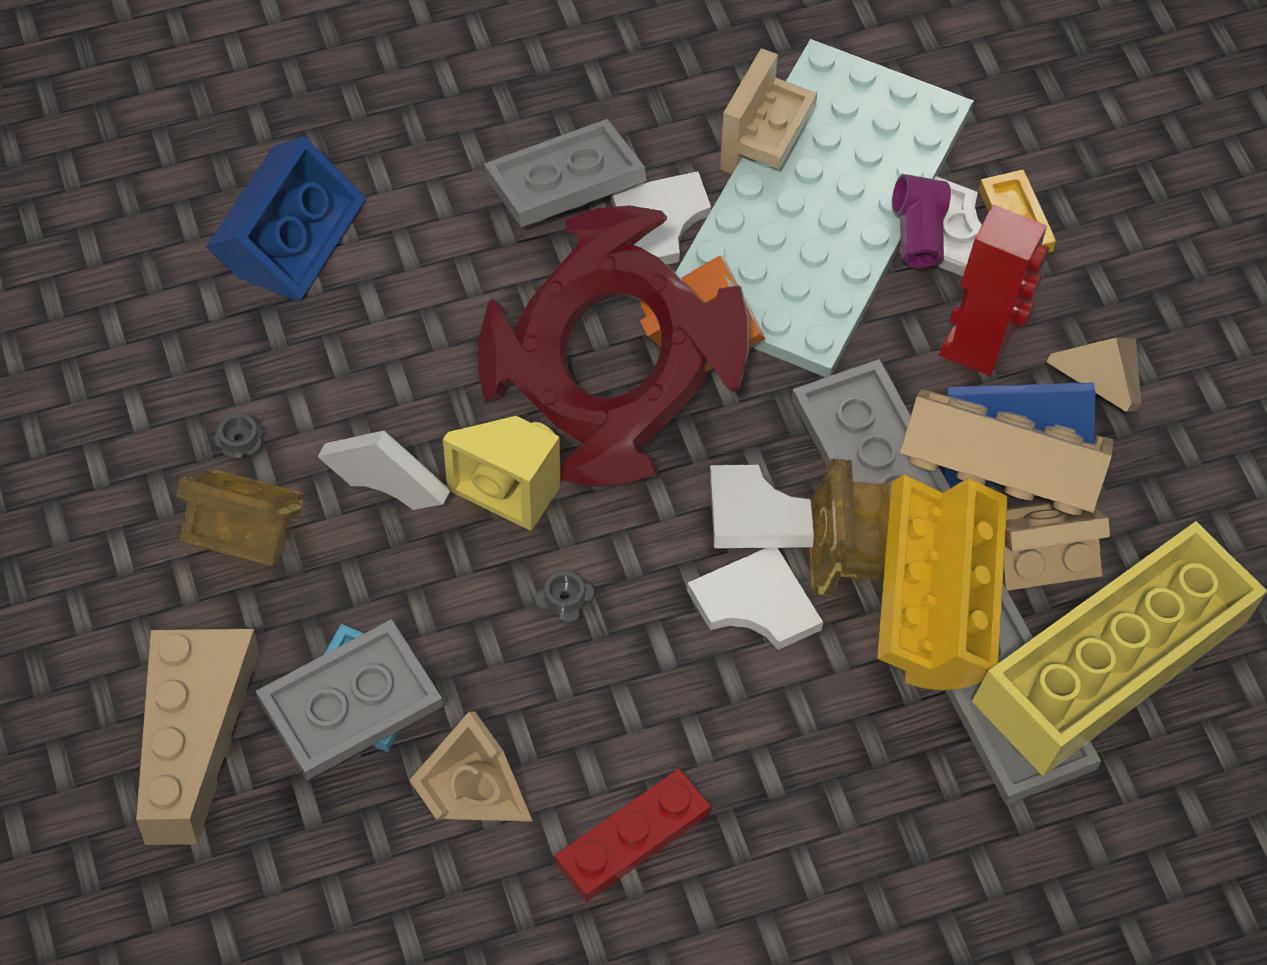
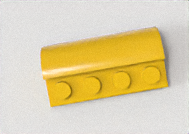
M905 474L891 482L877 659L905 670V683L920 688L933 690L967 688L982 682L988 670L998 664L1007 496L970 478L945 492L932 488Z

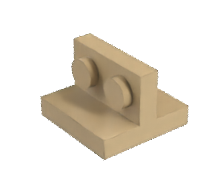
M760 49L723 113L720 170L733 174L742 156L780 169L816 105V92L776 78L778 57L776 53Z
M1054 501L1007 508L1003 584L1007 591L1101 577L1102 567L1099 539L1110 537L1109 517L1096 508L1094 513L1083 510L1081 515L1068 514L1055 509L1052 506Z

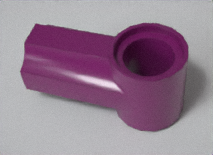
M903 173L895 183L892 194V210L894 214L900 215L901 260L907 263V267L924 269L930 266H938L944 260L943 219L948 212L951 200V188L946 181Z

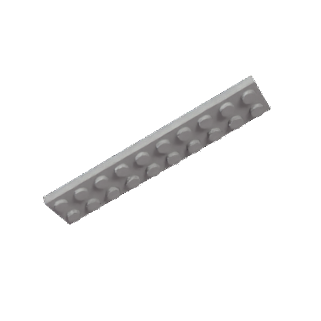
M880 359L797 387L792 391V401L884 574L891 482L905 474L941 492L950 489V486L939 466L936 471L923 469L909 463L910 456L900 453L911 415ZM1002 584L998 663L1033 639L1004 584ZM982 682L967 688L945 690L1005 805L1098 769L1101 760L1092 743L1088 742L1045 776H1042L972 703Z

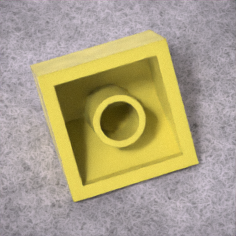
M513 416L450 431L443 438L446 481L450 492L532 531L560 489V436L555 435L549 427L542 423H530L518 416Z

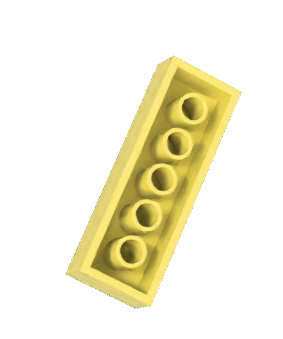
M1195 521L988 670L972 703L1042 776H1045L1246 624L1266 595L1267 590Z

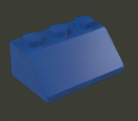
M301 136L272 147L206 245V248L238 278L298 301L302 299L366 197L305 136Z
M1094 382L947 387L946 396L981 404L988 408L986 416L996 418L997 412L1000 411L1023 415L1036 423L1034 429L1044 431L1046 426L1054 427L1057 424L1074 429L1076 434L1084 438V442L1094 444ZM940 466V470L950 488L963 481L956 477L958 471ZM988 480L985 483L987 487L1005 486Z

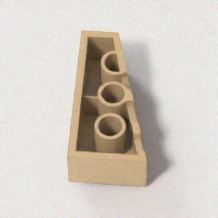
M923 389L920 390L900 450L901 454L910 456L909 463L932 471H936L939 465L958 471L956 477L963 481L970 478L985 485L986 480L1005 485V493L1020 499L1033 500L1034 495L1054 501L1052 506L1055 509L1068 514L1081 515L1083 510L1094 513L1112 457L1114 439L1097 435L1094 444L1084 442V438L1076 434V431L1069 427L1055 424L1054 427L1046 426L1045 430L1042 431L1034 429L1036 423L1026 416L1000 411L997 412L996 418L986 416L988 408L981 404Z
M254 629L151 630L136 821L145 845L198 844L218 784L217 777L223 759L227 758L232 743L231 735L238 714L242 713L248 695L247 687L252 672L255 673L260 659Z

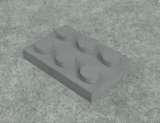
M608 119L484 163L486 179L520 227L541 222L548 217L584 206L594 200L624 191L629 187L647 181L645 166Z
M392 619L256 690L258 701L306 781L443 707L442 697Z

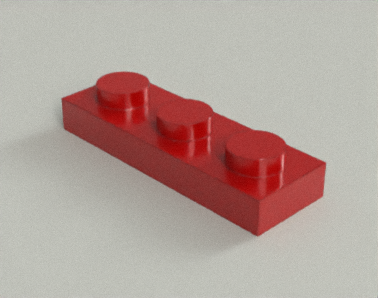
M677 769L554 855L555 865L587 903L708 817L711 813V805L684 773Z

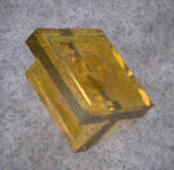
M832 458L811 500L814 530L813 547H809L812 594L831 595L841 577L884 580L890 506L889 485L853 482L852 460Z
M216 469L180 478L176 498L186 500L188 503L179 541L274 566L279 562L288 517L301 511L304 493Z

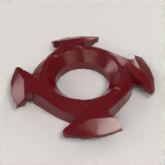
M631 205L596 208L567 218L566 231L573 237H577L578 245L532 296L519 318L516 329L509 321L500 303L490 299L487 305L479 335L478 373L484 402L489 403L502 398L506 386L515 384L558 429L583 443L580 448L560 464V480L591 487L622 486L658 476L653 458L642 454L640 444L646 446L695 395L708 374L704 370L707 360L715 369L725 387L732 392L740 389L749 354V317L742 287L738 285L719 288L716 300L705 302L666 263L643 248L635 246L634 244L667 220V216L661 210ZM631 297L643 301L654 312L661 330V350L654 369L638 387L623 395L597 397L585 393L572 378L567 362V345L574 325L584 312L605 299Z

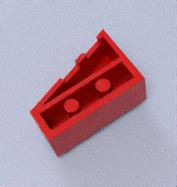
M995 204L992 205L974 239L960 287L964 288L961 307L955 306L949 321L954 323L941 346L939 356L991 377L1016 327L1025 328L1033 312L1035 302L1032 300L1042 279V275L1039 272L1049 251V247L1042 245L1047 225Z

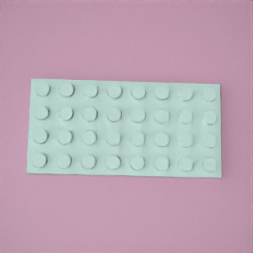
M810 39L786 82L816 92V105L781 168L777 169L742 156L675 273L682 278L721 255L726 260L737 284L742 287L743 295L766 338L752 346V348L823 377L832 376L900 248V215L894 214L892 210V194L897 179L903 173L935 179L938 176L972 111L973 100Z

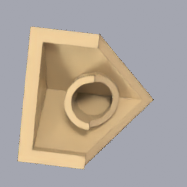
M1112 338L1052 353L1046 361L1079 383L1094 382L1095 393L1126 412L1137 411L1141 405L1136 338Z
M475 711L468 712L409 780L436 820L533 822L504 751Z

